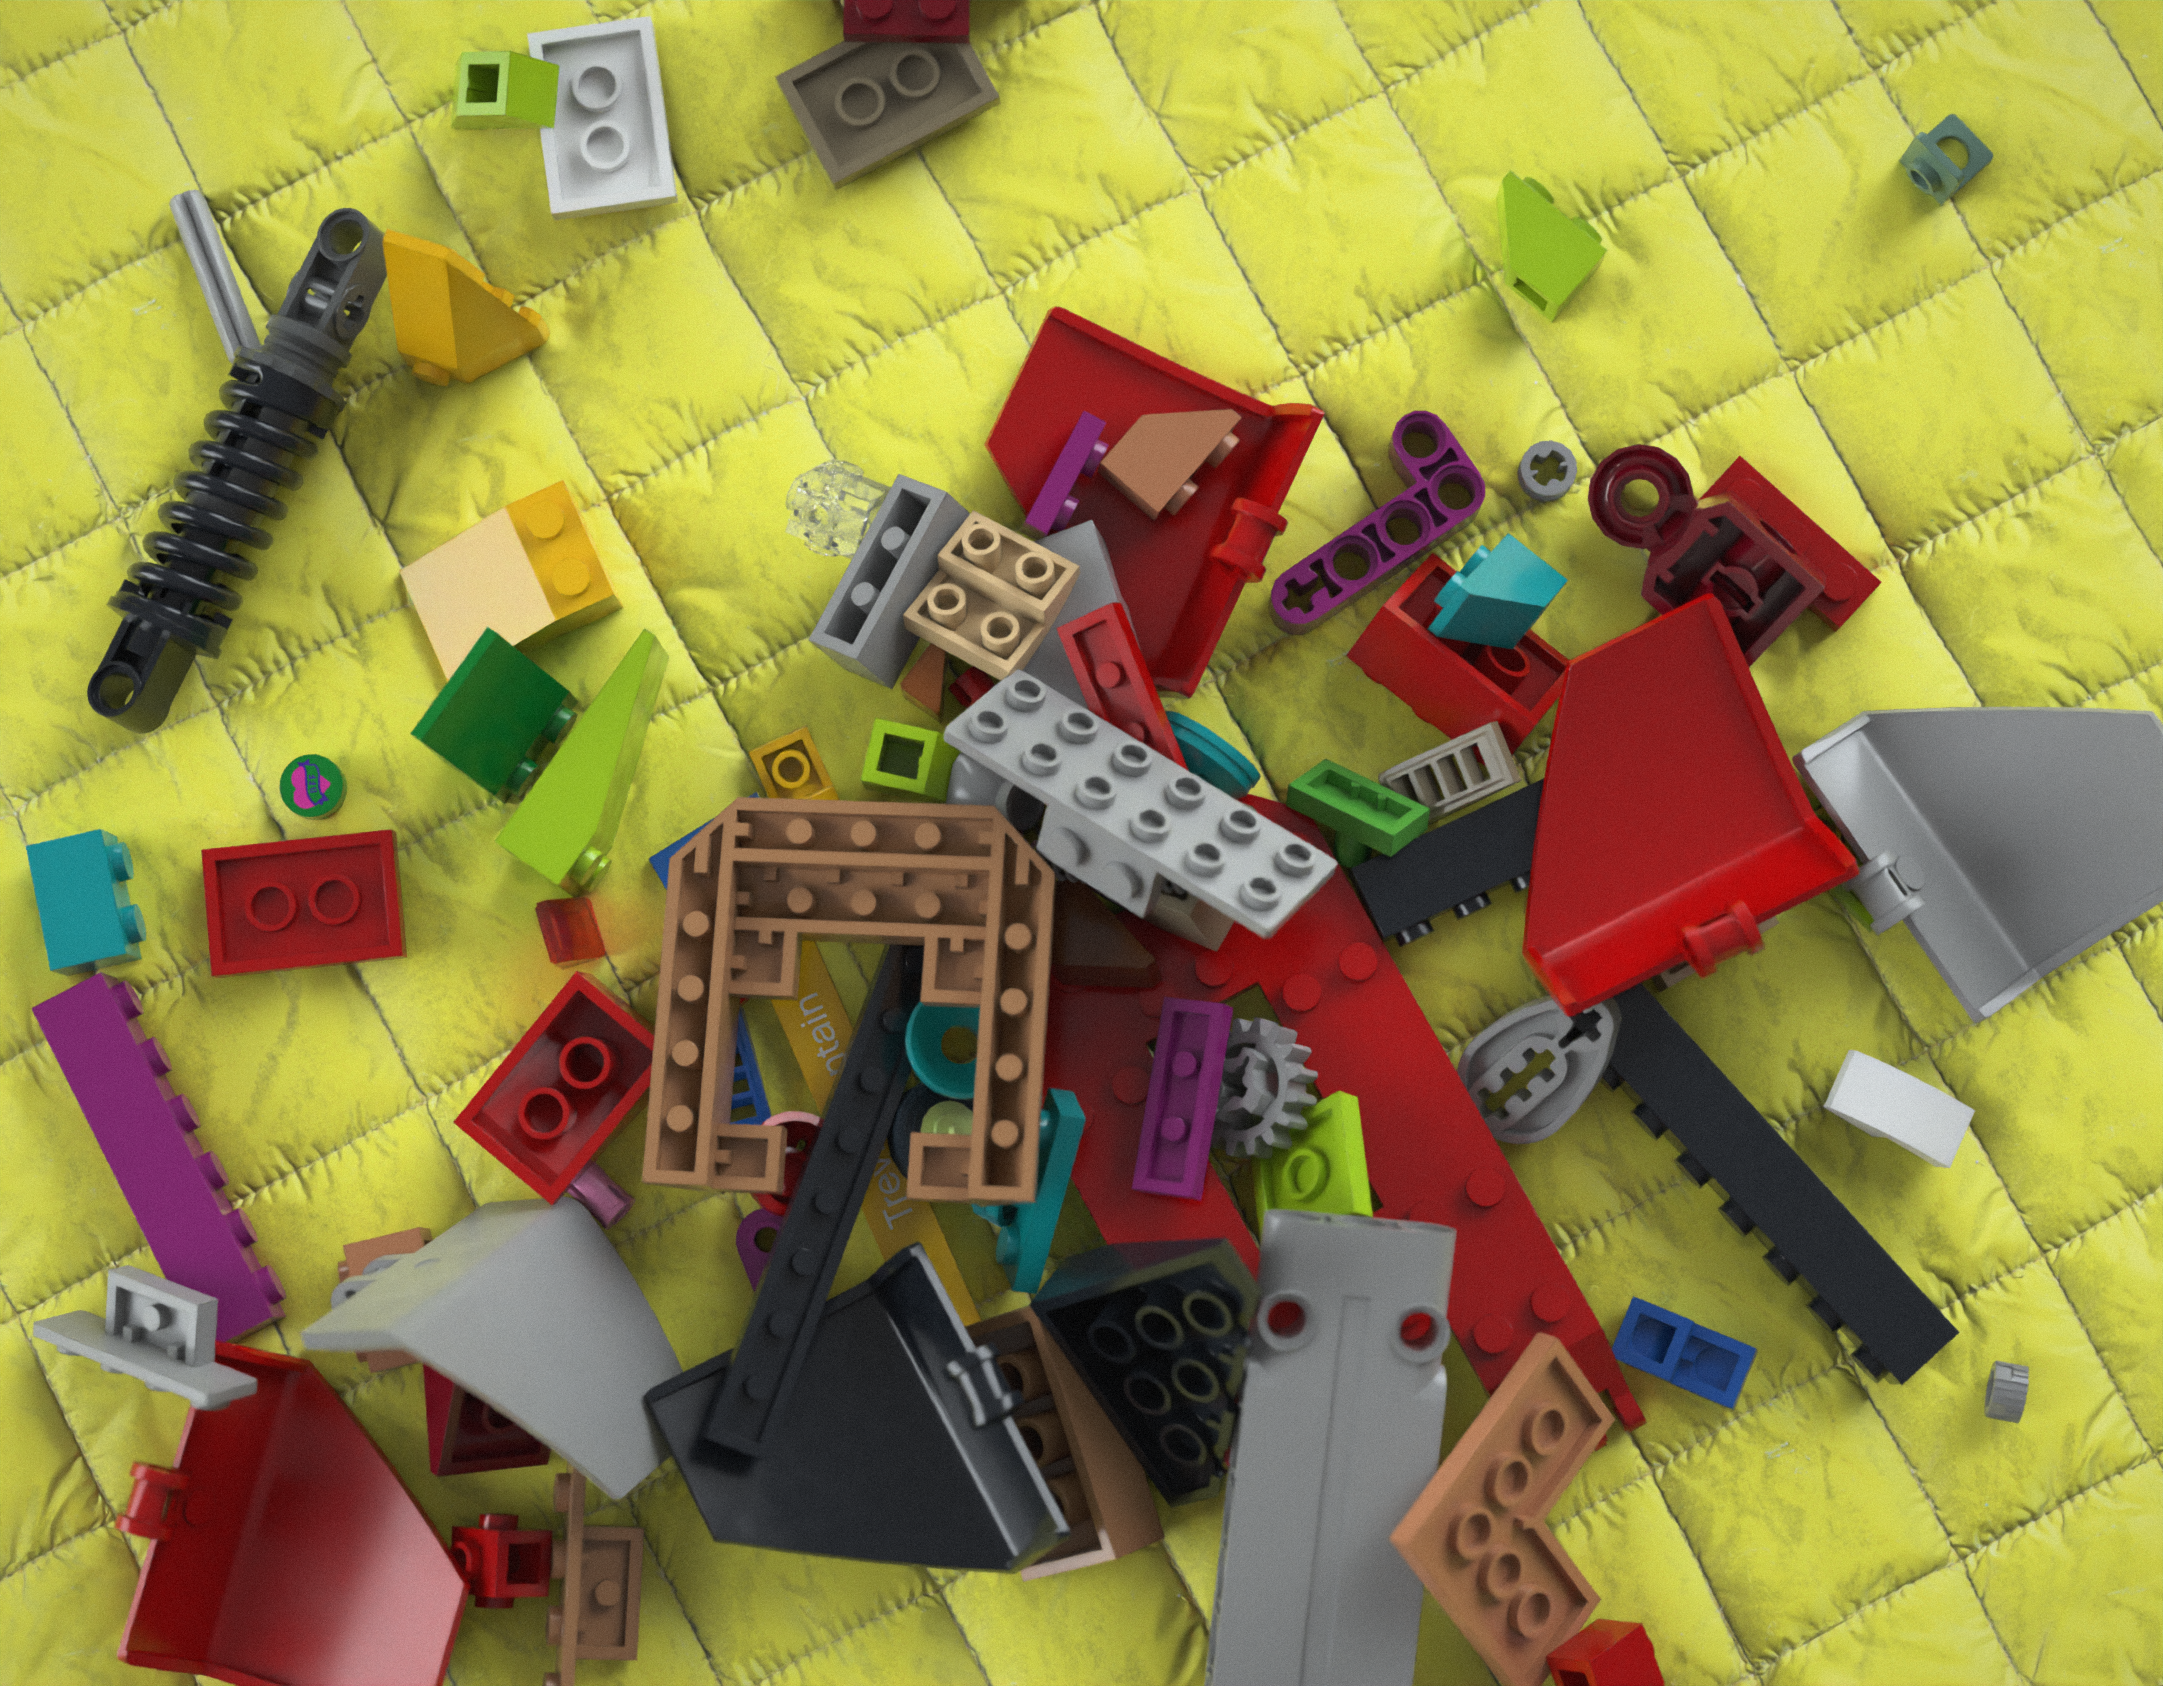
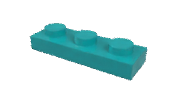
M1048 1088L1044 1106L1041 1110L1035 1203L1014 1204L1015 1211L1010 1227L1003 1226L998 1236L996 1260L999 1265L1003 1266L1012 1291L1037 1294L1086 1121L1073 1091Z

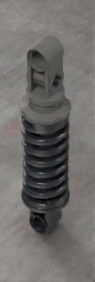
M341 208L330 213L323 220L300 270L294 275L289 284L286 298L278 314H272L266 325L270 334L266 336L265 344L261 346L260 350L242 346L236 348L233 354L235 359L228 375L237 380H229L223 383L219 389V398L229 411L214 410L207 413L204 418V429L215 441L199 440L192 443L188 450L190 461L200 472L184 470L177 473L173 479L174 489L184 502L167 501L162 503L158 509L159 520L173 534L153 531L146 534L142 541L144 551L158 564L150 562L131 564L127 570L129 581L124 579L115 596H111L106 604L121 616L123 620L97 671L90 679L87 697L90 706L95 712L131 732L145 734L156 730L163 724L196 655L213 659L219 658L222 652L220 647L233 619L217 611L212 618L205 614L210 603L230 611L240 609L243 603L242 596L221 583L225 573L246 581L255 579L258 573L256 564L236 553L240 542L262 551L268 550L271 547L273 537L268 532L259 528L264 516L277 521L286 518L288 514L287 505L275 499L274 496L280 485L292 491L301 488L303 484L302 475L290 469L289 466L295 455L307 461L316 458L318 447L313 442L304 438L306 433L309 432L320 439H324L338 412H342L346 405L344 398L331 387L334 382L333 379L336 378L339 372L338 369L347 368L352 358V354L349 351L357 335L366 325L371 307L387 277L382 242L385 233L360 211L353 208ZM359 242H361V244L359 245V247H358L355 251H353V249L355 248V246H356ZM311 289L314 295L309 294L308 290ZM344 309L350 311L348 316L343 312ZM133 691L130 701L125 705L128 695Z

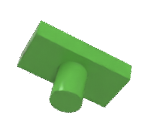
M1324 759L1288 785L1287 807L1336 830L1333 855L1338 864L1345 867L1353 868L1370 860L1372 848L1391 857L1428 828L1430 808L1328 759Z

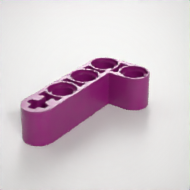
M1413 411L1404 415L1394 428L1388 446L1389 460L1408 489L1283 572L1275 580L1269 599V614L1273 623L1281 631L1291 635H1303L1313 631L1466 528L1476 518L1485 498V482L1445 422L1436 414L1428 411ZM1413 432L1423 433L1433 441L1435 452L1425 458L1413 457L1404 450L1402 439ZM1448 483L1459 484L1469 492L1471 504L1461 510L1450 509L1440 501L1438 489ZM1396 518L1408 519L1417 526L1419 539L1409 545L1397 544L1388 537L1386 525ZM1354 553L1365 561L1367 574L1358 580H1346L1336 573L1333 561L1341 554ZM1318 570L1324 588L1311 597L1308 613L1304 614L1298 607L1288 611L1285 608L1288 591L1293 590L1297 596L1308 593L1316 587L1318 575L1314 571ZM1328 591L1334 596L1333 598L1329 597Z

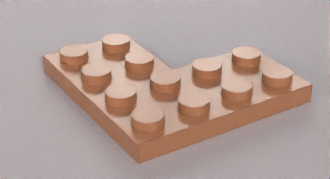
M1540 1332L1533 1338L1389 1538L1503 1686H1542L1551 1673L1545 1656L1576 1635L1601 1600L1543 1521L1610 1428L1615 1418L1559 1339Z

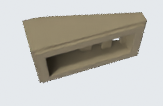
M1498 721L1488 723L1381 772L1378 776L1380 785L1430 808L1428 825L1522 781ZM1477 745L1491 778L1486 781L1472 750ZM1453 757L1456 758L1460 771L1467 785L1468 789L1466 790L1464 789L1456 766L1453 762ZM1431 768H1433L1434 773L1444 795V800H1442L1438 788L1435 784V781L1430 771Z

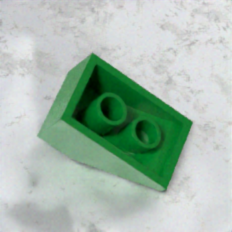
M487 626L410 734L442 761L505 804L512 793L520 797L533 783L540 770V765L535 763V761L548 743L551 742L557 745L568 734L577 718V714L572 710L578 703V700L569 690Z

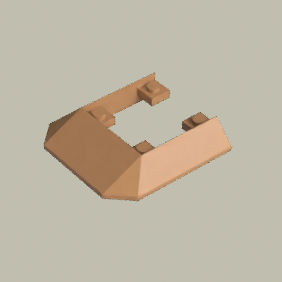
M738 797L669 858L642 1183L717 1194L739 1192L782 1195L787 1129L782 1126L730 1124L740 998L798 1001L802 941L924 946L920 1002L925 1006L980 1008L972 1134L911 1132L906 1198L910 1201L977 1204L980 1207L1035 1203L1056 873L995 806Z

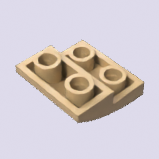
M973 510L937 555L939 570L903 614L904 626L906 630L989 675L1003 680L1007 675L1011 676L1017 669L1023 670L1030 661L1069 597L1080 575V566Z

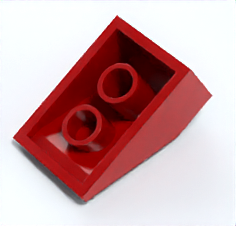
M576 971L453 1123L548 1203L555 1205L648 1105L655 1026L593 974Z

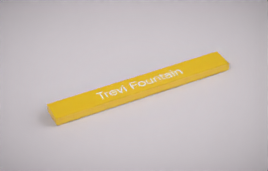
M802 941L798 1001L770 1000L817 1108L822 1115L854 1028L816 941ZM886 1137L861 1205L884 1261L889 1260L902 1248L915 1242H920L963 1325L966 1326L982 1321L931 1203L910 1201L906 1198L908 1179L901 1175L892 1160Z

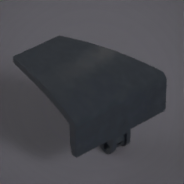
M915 1242L902 1248L866 1281L825 1302L767 1461L757 1460L700 1438L734 1348L650 1388L644 1395V1401L714 1542L861 1562L1016 1574L1037 1562L1071 1537L1070 1529L1011 1417L1026 1401L1019 1390L1012 1391L997 1362L1001 1353L996 1344L993 1342L977 1349L975 1348L920 1242Z

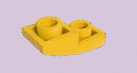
M806 725L748 750L769 798L840 800Z

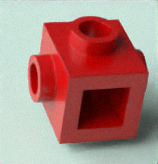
M480 1513L479 1526H452L450 1551L471 1584L468 1595H475L474 1607L510 1609L514 1608V1598L549 1597L552 1530L518 1527L519 1515L503 1513Z

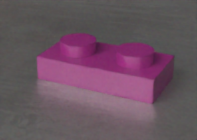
M1083 411L1020 532L1035 540L1046 537L1050 528L1057 532L1065 529L1079 502L1078 499L1069 495L1071 488L1079 473L1092 478L1109 446L1098 439L1106 422Z

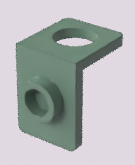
M1950 114L1927 135L1924 132H1920L1912 140L1899 162L1906 168L1907 175L1922 192L1932 195L1942 206L1990 163L1993 154L1955 114ZM1954 139L1962 143L1968 152L1966 167L1960 170L1936 145L1939 141Z

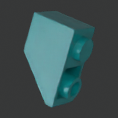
M1508 533L1492 551L1481 545L1461 571H1457L1434 599V602L1443 609L1429 626L1428 630L1441 638L1513 649L1540 618L1568 580Z

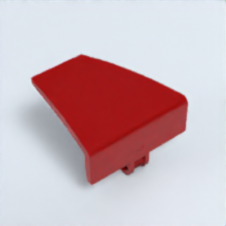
M1052 307L1048 310L984 444L1026 518L1083 411L1106 422L1098 439L1109 446L1101 461L1142 415L1233 409L1242 417L1236 428L1232 431L1240 439L1238 444L1216 469L1207 461L1190 479L1199 488L1175 516L1164 509L1153 521L1097 472L1099 465L1092 478L1079 473L1069 492V495L1078 499L1079 502L1064 530L1092 520L1106 542L1121 596L1128 606L1142 656L1159 698L1190 699L1200 682L1245 583H1259L1263 579L1267 569L1262 563L1274 537L1283 535L1288 525V521L1278 514L1325 412L1312 404L1305 403L1266 404L1160 356L1062 307ZM1050 528L1046 537L1058 532Z
M1706 593L1567 662L1539 806L1522 954L1529 968L1566 1016H1574L1684 961H1687L1702 979H1705L1717 973L1716 965L1745 951L1751 956L1764 950V942L1757 925L1860 874L1854 856L1814 813L1765 707L1720 600L1712 593Z
M215 1340L214 1362L256 1378V1393L232 1400L228 1408L221 1410H201L190 1405L172 1467L133 1461L129 1473L130 1476L135 1477L125 1513L117 1514L114 1527L120 1531L151 1540L121 1638L117 1659L132 1666L203 1675L237 1686H443L471 1584L432 1520L363 1424L310 1360Z

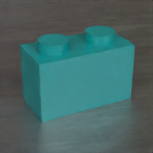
M98 829L26 846L50 971L70 976L142 959L139 942L146 940V928L139 906L137 904L131 905L126 881L133 879L134 869L132 858L125 842L118 843L117 836L103 829Z

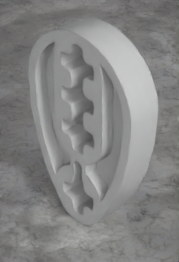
M1548 995L1532 1000L1506 1013L1483 1030L1467 1046L1460 1058L1457 1073L1495 1139L1513 1144H1529L1541 1141L1558 1131L1585 1103L1601 1080L1614 1053L1621 1023V1012L1618 1004L1612 997L1582 1011L1586 1014L1594 1009L1600 1014L1602 1019L1596 1025L1598 1031L1593 1028L1588 1029L1574 1040L1567 1039L1566 1034L1576 1025L1581 1014L1578 1013L1571 1017L1566 1016L1552 997ZM1548 1049L1553 1053L1555 1059L1550 1065L1551 1070L1544 1068L1529 1081L1527 1085L1528 1090L1523 1087L1506 1101L1505 1109L1499 1107L1492 1111L1487 1107L1485 1102L1490 1097L1489 1091L1492 1093L1498 1092L1511 1080L1512 1072L1517 1074L1526 1068L1536 1056L1534 1051L1540 1054Z

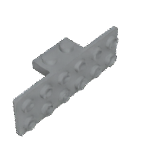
M1017 669L1011 676L1007 675L945 728L943 737L945 742L1047 804L1036 847L1037 853L1142 918L1157 906L1166 877L1260 936L1269 938L1334 875L1337 866L1335 859L1020 669Z

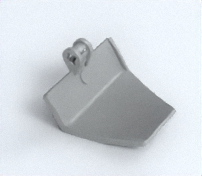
M1947 707L1862 711L1792 758L1797 770L1864 864L1859 868L1860 874L1841 884L1846 892L1854 890L1874 919L1870 926L1876 935L1883 933L1903 920L1971 1020L1975 1023H1980L2053 970L2163 902V724L2154 711L2077 707Z
M561 1197L555 1205H551L544 1198L486 1203L415 1253L378 1257L364 1268L362 1276H353L342 1281L333 1290L331 1296L332 1311L300 1333L306 1349L337 1352L405 1350L515 1421L573 1465L611 1499H622L671 1457L670 1451L644 1401V1395L650 1388L682 1373L683 1370L654 1311L631 1272L589 1211L573 1198Z

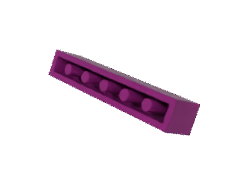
M100 972L31 1008L166 1280L218 1299L215 1340L235 1344L285 1318L286 1315L279 1303L286 1299L283 1285L270 1265L261 1267L251 1247L253 1243L258 1241L254 1227L242 1208L232 1209L222 1189L229 1184L225 1169L212 1150L204 1153L194 1133V1130L201 1127L199 1118L192 1104L183 1093L178 1096L175 1095L165 1075L172 1071L170 1060L164 1048L155 1037L147 1039L137 1017L144 1014V1010L129 982L124 980L119 983L116 977Z

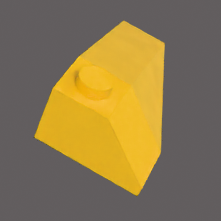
M386 229L382 242L397 350L408 366L413 367L411 374L414 377L439 386H447L449 379L469 384L547 343L550 330L542 316L532 308L522 306L519 313L514 311L511 306L515 296L504 288L493 287L484 282L485 273L453 249Z

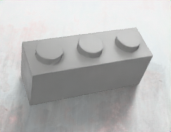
M898 474L808 640L843 669L893 689L920 639L919 636L905 629L903 614L938 572L937 555L970 513L948 492Z

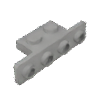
M130 1265L108 1270L106 1319L84 1310H77L35 1321L33 1325V1336L57 1345L58 1352L72 1356H84L100 1363L101 1369L106 1372L128 1374L143 1380L148 1389L175 1393L189 1399L190 1405L197 1409H225L231 1405L232 1400L256 1393V1378L214 1362L218 1299Z

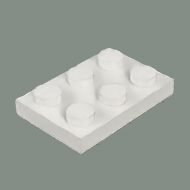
M651 16L528 33L530 57L560 65L555 127L540 129L550 208L554 220L678 203L654 24Z

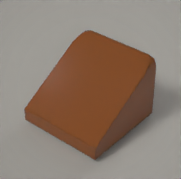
M930 643L900 685L905 699L937 722L942 723L949 652Z

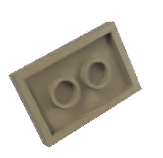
M843 41L776 76V81L835 191L1000 105V97L970 43Z

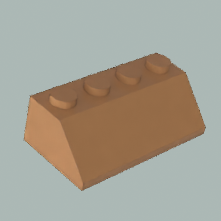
M1027 1305L964 1326L976 1349L994 1342L1001 1353L997 1362L1012 1391L1019 1390L1026 1401L1011 1417L1071 1532L1069 1539L1034 1564L1020 1571L1023 1582L1115 1560L1164 1539L1165 1535L1143 1467L1031 1307Z

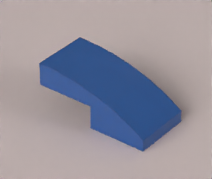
M1634 1296L1612 1347L1617 1361L1731 1410H1734L1758 1353L1757 1348L1698 1325L1688 1318Z

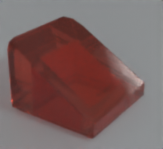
M573 897L545 900L536 903L537 907L534 908L552 964L565 970L601 959L605 956L606 949L593 905L589 898Z

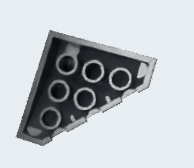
M1226 1237L1111 1243L1065 1258L1030 1302L1029 1306L1052 1336L1170 1508L1219 1496L1224 1489L1227 1470L1223 1467L1225 1451L1231 1446L1238 1420L1237 1415L1240 1410L1239 1405L1235 1402L1238 1385H1241L1246 1378L1253 1340L1248 1336L1251 1319L1255 1317L1260 1309L1262 1289Z

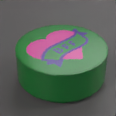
M308 754L294 759L285 768L280 779V794L283 802L292 812L306 819L320 820L333 815L340 809L346 798L347 781L342 770L334 762L321 755Z

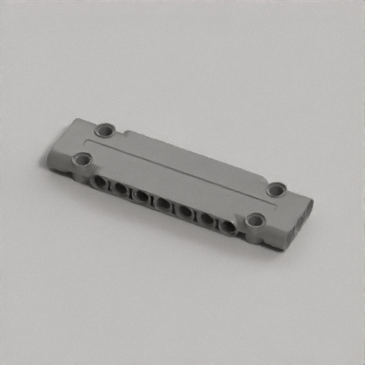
M1276 1209L1265 1211L1257 1283L1262 1289L1263 1294L1260 1309L1255 1317L1252 1318L1251 1339L1253 1344L1246 1378L1241 1385H1238L1236 1403L1239 1405L1240 1410L1237 1415L1238 1420L1230 1450L1204 1686H1412L1424 1583L1389 1538L1438 1470L1446 1401V1370L1444 1365H1441V1358L1450 1339V1326L1446 1315L1456 1230L1453 1228L1424 1222ZM1290 1300L1299 1304L1300 1311L1293 1324L1286 1328H1275L1267 1324L1268 1312L1276 1303ZM1420 1312L1430 1315L1431 1323L1424 1336L1416 1340H1406L1400 1337V1327L1406 1317Z

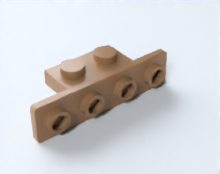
M567 1462L566 1473H556L554 1480L553 1510L557 1513H564L563 1538L552 1539L550 1579H560L559 1606L549 1605L547 1608L545 1637L547 1646H556L555 1672H544L542 1686H574L576 1659L637 1660L644 1528L641 1526L583 1525L586 1476L569 1462Z

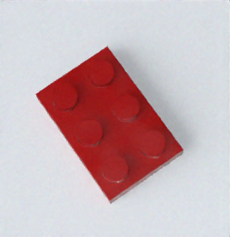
M389 829L201 850L212 977L225 978L407 958L397 834L394 830Z

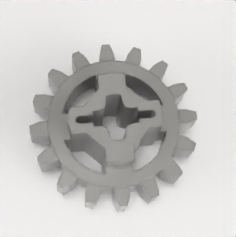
M1257 1017L1254 1018L1253 1022L1240 1018L1233 1020L1232 1032L1229 1031L1210 1147L1226 1150V1155L1249 1160L1251 1156L1269 1159L1272 1158L1273 1146L1289 1149L1292 1146L1291 1136L1288 1132L1291 1127L1301 1130L1307 1128L1308 1124L1300 1112L1303 1106L1316 1105L1317 1098L1306 1093V1084L1316 1080L1318 1073L1317 1071L1303 1068V1063L1312 1052L1309 1047L1295 1044L1298 1034L1295 1030L1280 1027L1278 1022Z

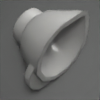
M963 752L954 761L947 790L946 804L995 806L1022 837L1024 830H1028L1038 823L1043 814L1044 802Z

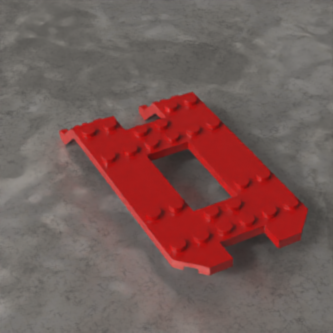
M1251 794L1235 799L1253 806L1260 815L1335 859L1312 818L1287 807L1284 803ZM1338 862L1334 875L1271 937L1264 938L1235 920L1218 951L1165 932L1127 910L1116 914V918L1156 959L1163 980L1153 988L1062 985L1050 972L1041 1110L1044 1106L1048 1088L1073 1091L1086 1121L1070 1177L1107 1245L1111 1243L1226 1237L1257 1282L1260 1251L1209 1159L1201 1201L1142 1193L1133 1190L1132 1184L1154 1060L1147 1046L1157 1041L1164 997L1226 1004L1259 986L1280 1026L1295 1030L1298 1033L1295 1044L1310 1048L1312 1053L1303 1063V1067L1317 1071L1318 1078L1312 1083L1321 1099L1323 1100L1338 1091L1358 1097L1368 1182L1382 1206L1381 1209L1373 1212L1372 1218L1432 1223L1456 1230L1446 1319L1451 1332L1477 1376L1488 1401L1536 1334L1540 1332L1559 1339L1597 1394L1605 1390L1608 1399L1614 1407L1612 1408L1613 1413L1624 1431L1630 1433L1647 1424L1641 1409L1629 1390L1600 1323ZM1290 1300L1276 1303L1268 1312L1267 1324L1275 1328H1286L1293 1324L1300 1311L1299 1304ZM1420 1312L1406 1317L1400 1327V1337L1406 1340H1416L1424 1336L1431 1323L1430 1315ZM1251 1319V1324H1250V1329H1249V1334H1248V1336H1249L1250 1338H1251V1329H1252V1319ZM1606 1434L1595 1447V1452L1607 1446L1608 1438ZM1231 1446L1225 1451L1224 1456L1227 1467H1229Z

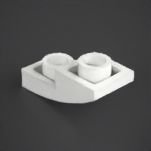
M1848 1050L1824 1104L1825 1109L1870 1136L1888 1138L1933 1166L1944 1168L1951 1167L1975 1112L1974 1109L1939 1089L1856 1050Z

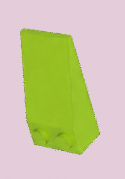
M645 628L495 840L497 844L575 899L583 888L588 892H592L602 881L611 866L612 861L606 855L611 850L669 660V655L657 637Z

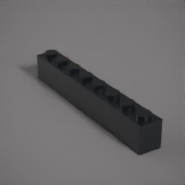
M1641 983L1613 996L1612 998L1618 1004L1621 1012V1023L1614 1053L1600 1082L1611 1092L1620 1087L1636 1104V1107L1630 1113L1642 1129L1656 1141L1664 1135L1680 1153L1674 1162L1682 1173L1699 1189L1707 1183L1724 1201L1718 1208L1724 1219L1741 1236L1746 1237L1752 1232L1766 1247L1768 1252L1762 1256V1259L1771 1271L1788 1286L1796 1280L1813 1299L1806 1305L1812 1316L1831 1334L1836 1333L1840 1329L1856 1346L1857 1349L1850 1355L1860 1369L1877 1384L1885 1378L1889 1384L1903 1385L1960 1332ZM1594 1009L1586 1014L1580 1012L1581 1017L1576 1025L1566 1034L1567 1039L1574 1040L1582 1032L1585 1033L1591 1028L1598 1031L1596 1025L1602 1019L1600 1014Z

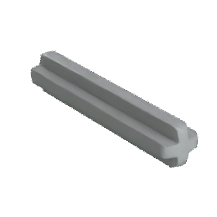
M188 190L172 197L169 206L228 360L233 365L235 359L233 354L238 346L260 350L261 344L205 198L198 190Z

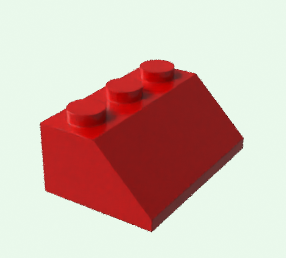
M1432 553L1383 604L1346 656L1362 668L1368 678L1378 684H1382L1410 706L1421 720L1434 725L1451 740L1488 723L1498 721L1510 753L1513 755L1560 697L1567 662L1570 660L1531 629L1513 649L1441 638L1433 634L1428 628L1443 609L1434 602V599L1457 571L1436 554ZM1478 745L1473 747L1472 750L1477 762L1482 763L1486 767Z

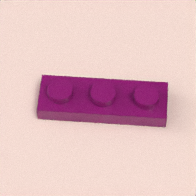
M1164 997L1132 1184L1133 1190L1142 1193L1201 1201L1233 1013L1232 1007L1222 1003Z

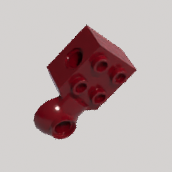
M1636 444L1617 449L1600 462L1590 479L1587 500L1592 519L1602 533L1622 546L1639 549L1646 548L1651 552L1640 596L1661 615H1664L1706 593H1712L1720 600L1748 667L1767 650L1825 589L1827 575L1733 490L1699 500L1693 493L1689 474L1679 460L1659 447ZM1637 479L1649 481L1658 491V503L1652 508L1645 510L1633 507L1626 499L1625 485Z

